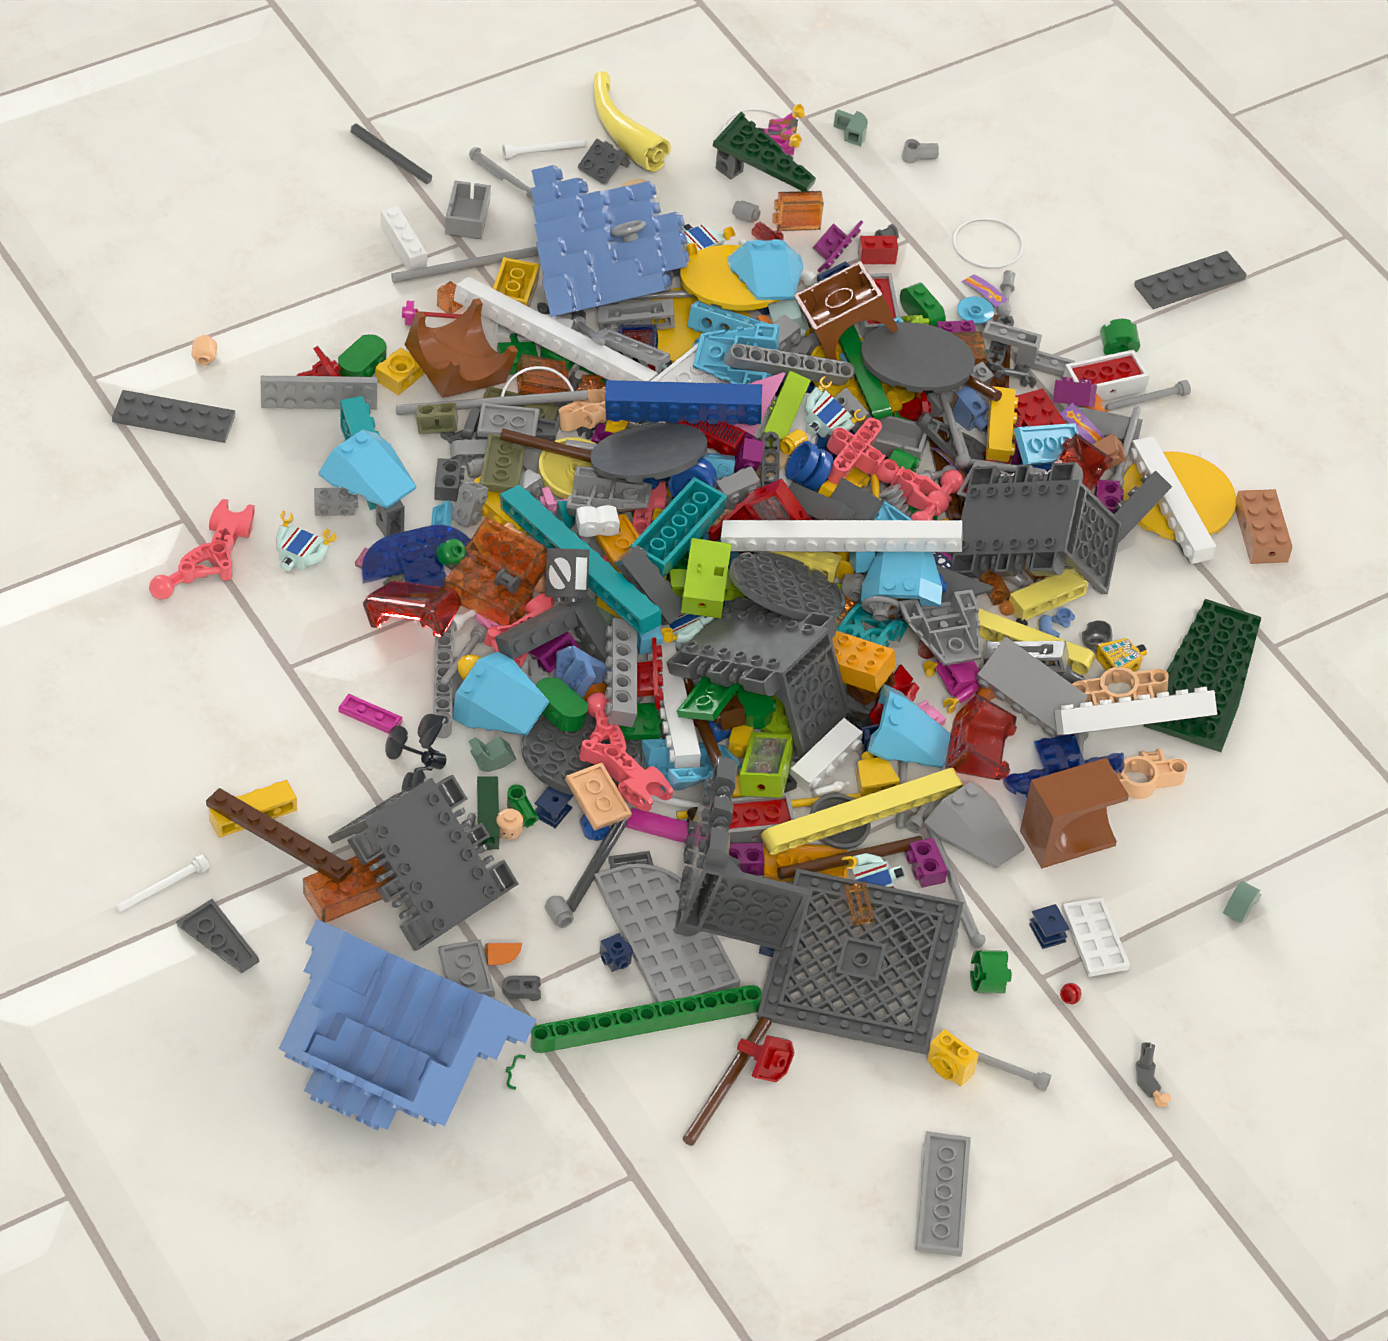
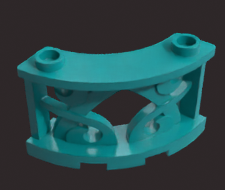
M859 603L846 615L841 624L837 626V631L845 634L850 633L851 636L889 647L890 640L893 642L901 641L909 625L901 619L893 621L889 619L886 621L874 620L872 618L873 614L864 611L861 603ZM862 622L870 624L876 628H871L865 631Z

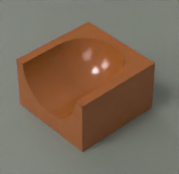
M1107 758L1031 780L1020 832L1041 869L1116 846L1117 840L1110 827L1107 807L1128 801L1129 794Z

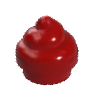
M1074 983L1065 984L1060 991V997L1066 1004H1076L1082 996L1081 988Z

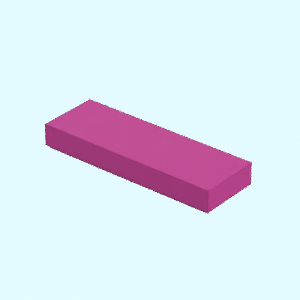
M348 694L338 707L339 713L388 734L392 727L401 725L403 722V717L351 694Z
M632 807V815L628 818L626 828L685 843L689 822Z

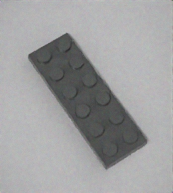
M1224 251L1135 280L1134 286L1151 308L1156 309L1244 280L1246 273L1228 251Z
M122 390L112 415V422L226 443L235 418V410Z

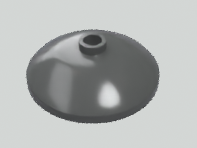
M827 794L820 797L813 804L810 814L855 799L845 794ZM871 823L820 839V841L836 849L855 848L861 845L868 837Z

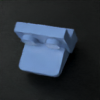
M568 646L557 652L555 678L561 679L580 697L583 698L586 691H588L592 684L602 683L608 671V668H605V663L575 646Z

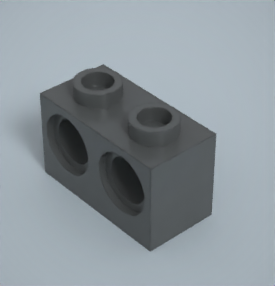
M717 149L716 170L730 180L743 172L744 162Z
M438 458L434 500L457 502L458 490L462 485L460 480H464L465 468H461V460Z

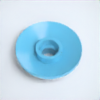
M971 296L959 302L957 312L964 321L974 320L975 324H984L993 318L994 308L988 300Z

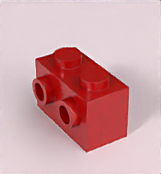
M860 236L858 256L862 264H896L898 254L897 236Z

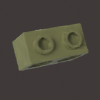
M456 402L418 405L416 415L418 433L457 431L458 414Z

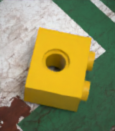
M401 347L396 352L391 353L386 360L379 363L375 369L377 382L398 396L424 375L423 370L413 356Z
M944 1029L931 1041L927 1062L932 1065L939 1076L962 1086L975 1073L979 1054Z

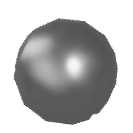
M1101 620L1089 622L1086 630L1082 632L1083 644L1091 650H1097L1099 644L1111 642L1113 637L1111 625Z

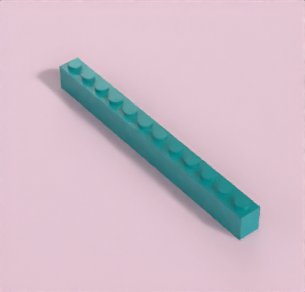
M517 485L500 494L501 509L546 550L547 548L589 550L588 588L640 635L661 625L662 612L659 606L654 605L645 594H642L634 584L627 581L598 552L591 549L587 542L582 541L563 521L555 517L552 511L546 509L539 500H536L528 490H525L521 485Z

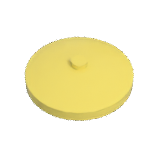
M575 437L562 438L555 441L566 444V439L596 444L592 441ZM542 451L538 462V474L541 475L544 486L549 487L553 494L560 498L568 499L569 495H572L576 467H592V464Z

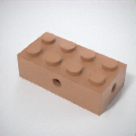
M1276 489L1238 491L1235 511L1250 564L1288 562L1293 546Z

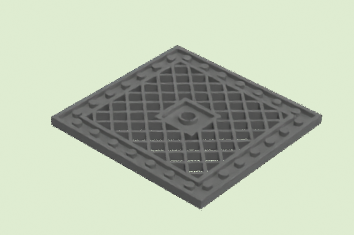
M797 869L793 885L808 888L809 895L784 951L777 949L774 951L757 1019L765 1017L772 1023L928 1055L964 902ZM823 899L827 905L819 909L815 903ZM844 903L847 910L839 913L836 907ZM809 907H811L814 912L808 915ZM865 907L868 914L860 917L857 911ZM831 910L835 916L826 920L823 914ZM886 912L890 918L881 922L878 915ZM852 914L855 921L847 924L844 918ZM907 916L910 923L902 926L899 920ZM818 917L822 923L814 927L810 921ZM873 919L877 925L869 929L865 922ZM928 920L931 927L923 930L919 924ZM839 921L843 927L834 931L831 925ZM894 923L898 929L889 933L886 927ZM806 924L809 930L803 933ZM860 926L864 932L856 936L852 929ZM915 927L918 934L910 937L907 931ZM826 928L830 935L821 938L818 932ZM881 930L885 936L877 940L873 934ZM934 932L933 940L931 941L928 935ZM848 933L849 936H845L842 942L839 936ZM902 934L906 940L897 944L894 938ZM813 935L817 942L808 945L805 939ZM923 938L927 945L919 949L915 942ZM835 940L838 946L830 950L826 943ZM888 941L893 946V948L887 950V944H884ZM801 943L804 949L798 951L799 945ZM911 946L914 952L906 956L902 949ZM822 947L825 953L817 957L813 951ZM928 951H930L929 957H928V960H927L926 957H925L923 954L926 953V952H928ZM841 952L838 961L834 955ZM898 953L901 959L893 963L890 956ZM809 954L812 960L804 964L800 958ZM858 957H864L867 959V962L859 964L855 960ZM919 957L922 964L914 967L910 961ZM830 958L833 964L825 968L821 962ZM885 960L889 966L882 969ZM796 961L799 967L793 970ZM906 964L909 971L901 974L898 968ZM817 965L820 972L812 975L808 969ZM925 969L924 977L922 978L919 972ZM836 970L835 977L838 978L833 980L829 973ZM893 971L897 977L888 981L885 975ZM804 972L807 979L799 982L795 976ZM914 975L918 982L910 986L906 979ZM825 976L829 983L820 987L817 980ZM880 978L884 984L878 988H875L874 985H878ZM790 979H791V981L793 982L794 986L788 988L789 982H790ZM846 981L850 987L841 991L838 984ZM901 982L905 989L897 993L893 986ZM812 984L816 990L807 994L804 987ZM867 985L871 992L862 995L858 989ZM921 987L918 997L914 991ZM833 988L837 994L828 998L824 992ZM889 990L892 996L884 1000L880 993ZM799 991L803 997L794 1001L790 995ZM854 992L858 999L850 1003L846 996ZM909 994L913 1001L905 1005L901 998ZM820 995L823 1002L815 1006L811 999ZM876 997L879 1003L871 1007L867 1001ZM841 999L845 1006L836 1010L833 1003ZM896 1001L900 1008L892 1012L888 1005ZM862 1004L866 1010L857 1014L854 1008ZM916 1006L915 1013L913 1016V1014L910 1012V1009ZM883 1008L888 1015L879 1019L875 1012ZM905 1013L909 1019L900 1023L897 1016Z

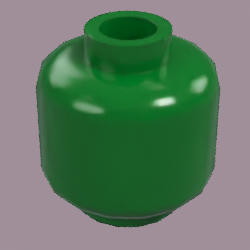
M457 539L445 541L437 549V558L446 567L462 563L466 557L465 545Z

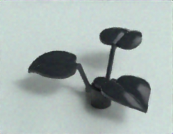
M427 714L420 721L417 733L420 737L419 743L422 748L428 749L425 752L404 745L408 739V732L403 726L396 725L390 729L385 744L387 757L395 760L400 757L402 750L405 749L421 755V761L425 765V767L415 768L413 773L408 772L402 782V791L425 781L426 776L423 771H432L433 768L441 770L446 765V755L431 747L446 720L445 716Z

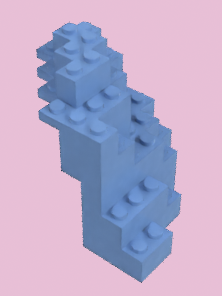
M556 165L531 170L535 187H531V192L534 200V206L532 207L536 219L534 226L538 238L536 245L544 274L542 281L551 317L671 290L670 286L673 283L671 275H667V272L687 267V262H690L688 251H684L687 237L681 231L683 230L682 226H685L683 215H679V212L658 214L661 213L659 202L655 201L654 195H657L655 184L647 181L606 191L599 190L587 193L589 192L588 184L582 178L561 181L563 173L561 168L559 169ZM637 220L646 222V226L637 231L638 239L634 241L624 242L622 236H612L610 232L613 227Z
M316 919L305 942L312 946L311 951H313L303 971L311 975L309 978L311 981L279 1049L286 1052L284 1057L313 1070L304 1090L311 1094V1100L319 1104H323V1101L329 1103V1108L347 1117L354 1114L357 1116V1121L377 1131L379 1127L388 1130L397 1110L416 1119L421 1115L424 1117L423 1122L434 1127L437 1123L445 1126L477 1056L486 1061L488 1057L497 1060L506 1040L516 1044L517 1040L526 1043L536 1019L485 994L470 990L359 939L344 930Z

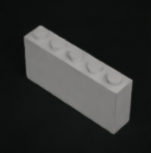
M1007 637L1003 639L975 678L982 688H989L994 692V696L997 699L1007 701L1015 712L1025 714L1029 722L1034 725H1040L1044 728L1043 731L1050 737L1055 736L1058 738L1060 736L1057 735L1054 710H1060L1061 705L1073 704V708L1080 707V703L1085 702L1088 698V695Z

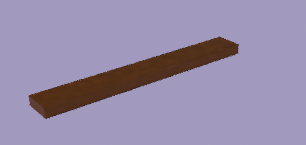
M932 417L944 423L943 417ZM938 430L937 434L947 442V433ZM928 436L929 447L939 448ZM930 448L935 472L941 471L947 465H951L942 455ZM937 479L938 485L941 487V479ZM957 493L950 494L949 496L952 500L945 511L946 518L949 521H961L964 508L963 500Z

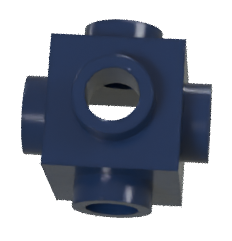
M620 933L601 940V960L605 966L608 965L612 972L618 969H625L631 964L632 946L630 943L625 942Z

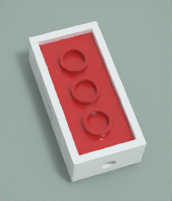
M1130 350L1065 364L1063 377L1073 378V382H1080V379L1092 380L1091 384L1097 385L1096 394L1104 401L1146 391L1149 375L1135 351Z

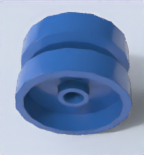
M804 441L790 455L786 464L785 475L792 482L799 483L801 486L815 491L829 476L832 469L833 456L824 449H819L815 444Z
M700 458L695 466L671 476L669 490L672 496L675 498L694 477L714 488L717 481V473L712 463L705 458Z

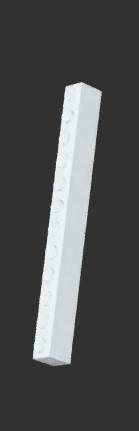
M467 277L456 285L453 301L468 308L473 299L479 298L483 303L481 315L607 380L651 381L658 375L657 372L604 345H599L587 336L471 277Z
M723 520L721 542L730 543L731 551L962 552L963 541L962 521Z

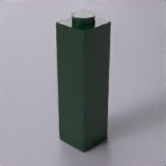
M477 776V824L483 823L490 837L480 842L478 847L486 844V850L499 849L500 835L499 826L496 822L499 813L498 776Z

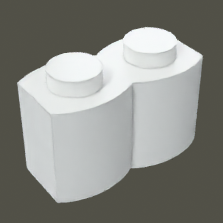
M609 505L597 508L585 506L576 509L575 520L580 536L593 537L598 534L613 536L619 533L620 522L616 507Z

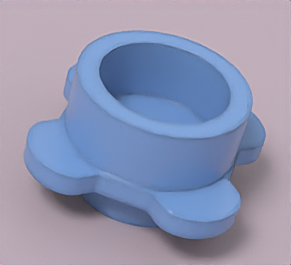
M1065 607L1059 608L1056 615L1052 617L1054 623H1058L1066 628L1075 619L1072 611Z

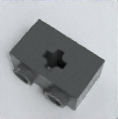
M401 500L389 508L376 504V525L386 539L404 533L405 506Z

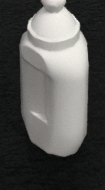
M835 781L830 785L812 790L813 797H820L832 792H840L846 786H849L850 782Z

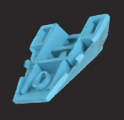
M777 239L772 241H747L728 257V264L732 273L736 272L739 276L738 279L741 282H745L746 288L757 300L795 299L794 295L797 292L804 266L801 256L785 241Z
M757 323L753 327L743 328V326H740L736 330L725 331L724 329L701 333L693 363L694 368L732 384H748L773 376V374L730 367L726 364L724 357L734 344L778 350V324Z
M363 429L335 447L318 472L319 476L336 488L339 486L348 490V493L353 495L355 493L365 497V500L385 508H389L416 489L414 481L391 444L377 433Z
M877 552L862 584L861 603L869 597L885 596L890 598L920 599L921 606L941 607L942 584L933 552Z
M497 651L478 659L456 691L452 719L472 729L476 727L484 728L487 731L500 730L503 733L527 735L548 705L549 700L513 659Z
M883 684L878 701L884 704L879 729L871 735L868 752L887 761L894 759L901 760L902 763L915 762L922 766L942 768L945 763L951 733L902 692Z
M665 739L642 740L641 744L646 768L650 766L657 768L670 783L673 790H684L705 782L707 778H711L714 768L704 743H698L701 753L700 767L674 769L673 762L670 763L669 761L670 748H666ZM718 744L722 757L733 759L737 763V769L742 768V763L727 747Z

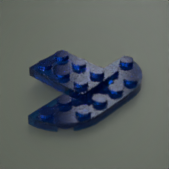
M430 525L389 535L375 542L367 551L361 568L362 582L364 584L403 573L414 607L452 598L453 594L444 567L437 558L438 547L445 541L457 539L465 545V558L475 556L478 552L474 543L467 535L454 527L446 525Z
M1074 733L1053 738H1042L1034 741L1035 750L1042 769H1032L1019 774L1013 773L1002 777L1004 787L1009 792L1015 795L1016 792L1026 795L1027 798L1031 780L1107 758L1115 773H1122L1125 767L1124 754L1112 753L1108 756L1092 757L1084 760Z

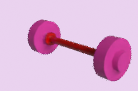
M407 300L406 307H402V318H405V325H412L415 313L421 312L418 309H414V301ZM423 312L426 317L457 319L462 315Z

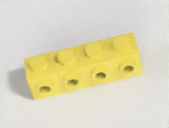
M760 551L780 554L801 561L808 569L812 571L817 569L828 576L827 580L832 584L838 575L841 556L832 552Z
M1073 567L1064 569L1062 575L1048 576L1044 580L1031 583L1023 589L1012 592L1008 608L1017 619L1029 620L1086 595L1088 581Z

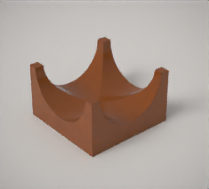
M861 261L794 295L809 329L812 328L828 359L837 360L836 346L840 336L847 328L857 322L874 320L886 325L891 333L898 331L883 294Z
M479 298L473 299L468 309L459 318L437 328L426 326V316L422 311L415 313L405 347L442 398L506 383L518 352L515 346H509L504 353L499 354L490 346L482 328L481 309L483 303Z

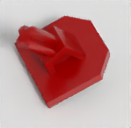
M318 345L313 349L320 361L312 366V370L296 375L342 377L339 373L341 368L335 360L331 361L328 356L326 357Z
M923 390L922 393L915 392V399L903 403V409L898 410L899 415L917 421L923 412L926 411L928 414L931 412V403L927 400L925 390Z
M770 1035L766 1036L762 1045L743 1038L740 1039L737 1045L738 1051L754 1057V1060L757 1061L751 1076L771 1082H778L788 1073L795 1054L792 1041Z

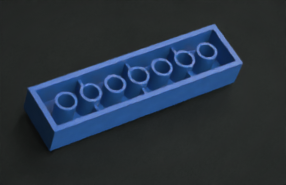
M606 380V420L614 422L620 420L632 422L650 421L653 423L659 421L678 423L680 420H685L691 424H696L699 421H707L709 424H717L718 422H726L730 425L761 424L762 384Z

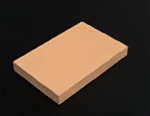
M603 763L566 776L565 781L594 831L631 817L632 812Z

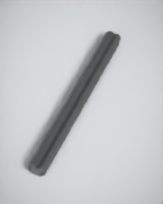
M357 123L351 126V133L425 184L432 181L430 173Z
M627 819L612 824L567 899L566 903L572 912L577 909L594 880V874L599 872L626 827Z

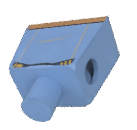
M968 386L958 391L950 406L955 421L967 431H971L976 427L982 432L988 429V421L985 419L988 411L987 405L976 391Z

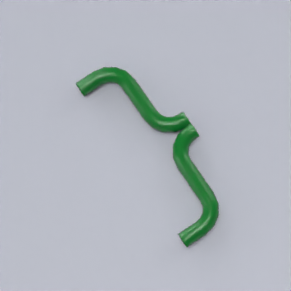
M516 1055L512 1066L506 1068L505 1072L509 1074L507 1079L508 1088L516 1090L515 1086L510 1085L512 1077L510 1070L515 1067L517 1058H525L526 1055Z

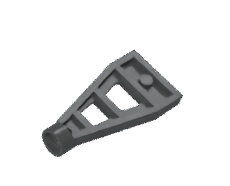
M926 411L923 412L916 424L955 463L957 452L952 447L953 438L949 425L932 418ZM938 430L949 435L947 442L937 434ZM962 432L971 459L983 460L986 446L974 437ZM969 466L962 470L968 474L972 467Z

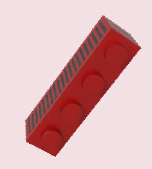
M685 420L678 422L679 424L689 425L702 431L707 438V448L714 449L722 455L736 457L745 439V430L726 422H718L717 424H709L707 421H699L696 424H691Z

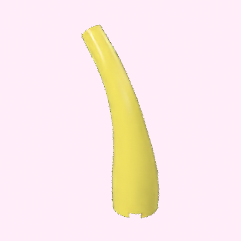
M604 71L597 72L594 75V99L600 120L620 149L636 164L652 172L658 171L665 164L663 160L666 154L670 155L671 145L669 141L619 111L608 94L610 90L609 74Z

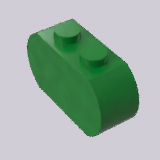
M919 282L901 290L900 302L907 315H922L923 318H929V325L935 327L937 321H946L943 306L923 283Z
M362 335L338 357V365L341 368L339 370L342 377H372L376 366L387 359L386 342L377 335Z
M548 677L538 681L536 687L549 700L542 714L559 730L574 732L583 728L586 721L588 703L559 678Z
M741 685L735 696L744 706L745 725L753 729L765 728L771 723L773 712H776V700L772 699L771 696L745 691L743 685Z

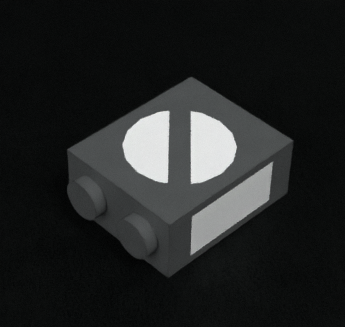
M547 548L545 597H553V601H565V597H567V602H579V598H588V549Z

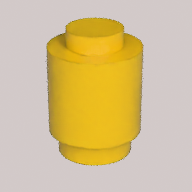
M800 429L794 430L782 438L780 442L781 451L786 455L792 454L800 443L808 441L807 434Z

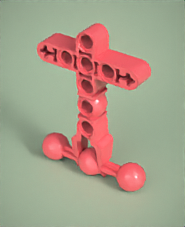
M868 418L855 435L843 428L834 429L827 443V448L836 454L837 457L832 464V469L827 477L828 480L834 484H839L842 478L846 479L854 467H857L861 471L871 474V476L876 473L877 478L882 483H891L890 486L901 484L899 489L903 490L902 496L906 497L907 504L921 510L915 512L910 517L913 521H934V515L940 516V514L948 509L949 502L952 500L949 495L957 493L964 482V477L959 471L954 469L948 470L941 476L940 487L928 476H920L909 469H905L903 466L899 469L898 464L894 460L885 459L886 455H882L879 450L872 446L882 428L881 422L875 418Z

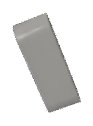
M488 439L453 441L450 444L451 459L461 460V466H466V463L472 459L483 458Z

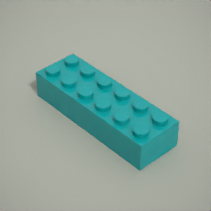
M363 396L340 400V428L345 441L362 429L379 435V431L374 429V418L370 417L369 404L365 403ZM366 500L369 510L376 509L375 503Z
M694 477L633 542L630 548L636 546L643 548L648 554V559L659 568L660 574L664 578L690 550L692 538L700 539L725 510L727 495Z

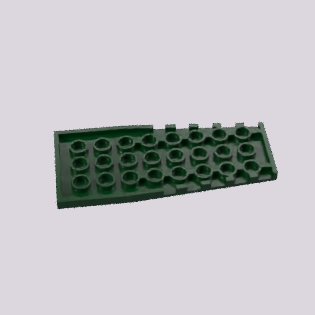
M1205 599L1167 669V692H1169V695H1176L1177 690L1188 689V693L1195 692V688L1207 687V690H1214L1217 715L1144 724V727L1222 753L1240 704L1261 617Z

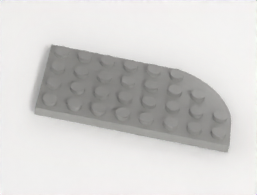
M627 864L594 874V880L625 942L630 943L632 946V955L656 1002L740 986L741 980L716 934L700 930L693 936L675 933L677 911L680 899L683 897L679 892L681 878L678 875L664 868L648 864Z

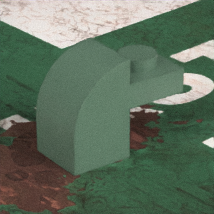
M838 109L835 113L833 127L846 131L844 141L861 147L866 138L867 118L859 111H856L853 115Z
M500 736L486 745L476 737L469 741L472 748L470 750L471 755L481 771L490 772L502 769L516 760L510 744Z
M1241 881L1232 893L1223 914L1240 923L1244 922L1253 905L1259 902L1262 895L1260 894L1261 890Z

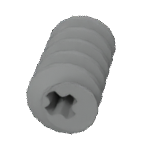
M901 484L891 485L879 494V498L885 497L886 499L883 501L888 502L910 518L912 513L907 510L909 505L905 503L906 497L902 496L903 490L899 489Z

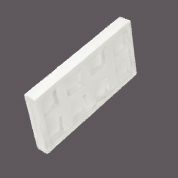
M1103 897L1063 904L1062 911L1088 977L1129 970L1130 963Z

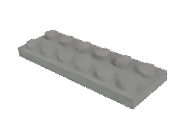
M261 376L260 378L261 408L340 409V400L363 396L365 403L369 404L370 409H377V377Z
M926 1131L916 1251L962 1256L971 1137Z

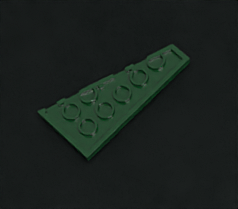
M742 111L713 141L714 148L804 193H807L815 184L816 177L802 165L795 163L790 154L786 155L782 151V147L765 132L757 129L753 121H748Z

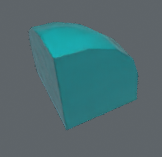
M557 501L556 517L563 521L571 530L575 525L576 517L568 515V501Z

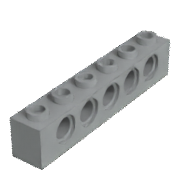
M613 618L611 625H607L605 637L608 638L605 652L608 653L605 661V668H608L605 676V683L608 684L605 692V699H608L605 715H608V724L632 727L637 716V631L624 619Z

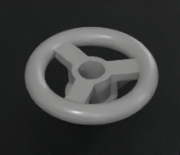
M637 220L613 227L610 232L612 236H622L624 242L634 241L638 239L637 231L643 229L646 226V222Z
M873 596L864 599L861 603L862 609L873 614L872 618L877 621H886L889 615L900 611L899 601L890 597Z

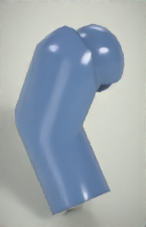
M1049 615L1041 616L1039 619V631L1059 638L1060 633L1052 629V617Z

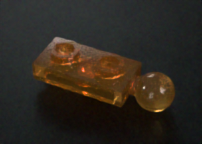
M989 569L987 573H983L978 579L980 582L994 587L992 593H987L993 606L1000 604L999 611L1002 615L1010 616L1014 613V606L1009 601L1011 592L1003 578L999 577L996 573H992L991 569Z

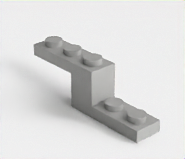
M988 320L984 329L983 338L1018 347L1016 364L1020 363L1023 366L1027 365L1030 368L1063 377L1065 364L1075 362L1074 360L1039 351L1041 334Z

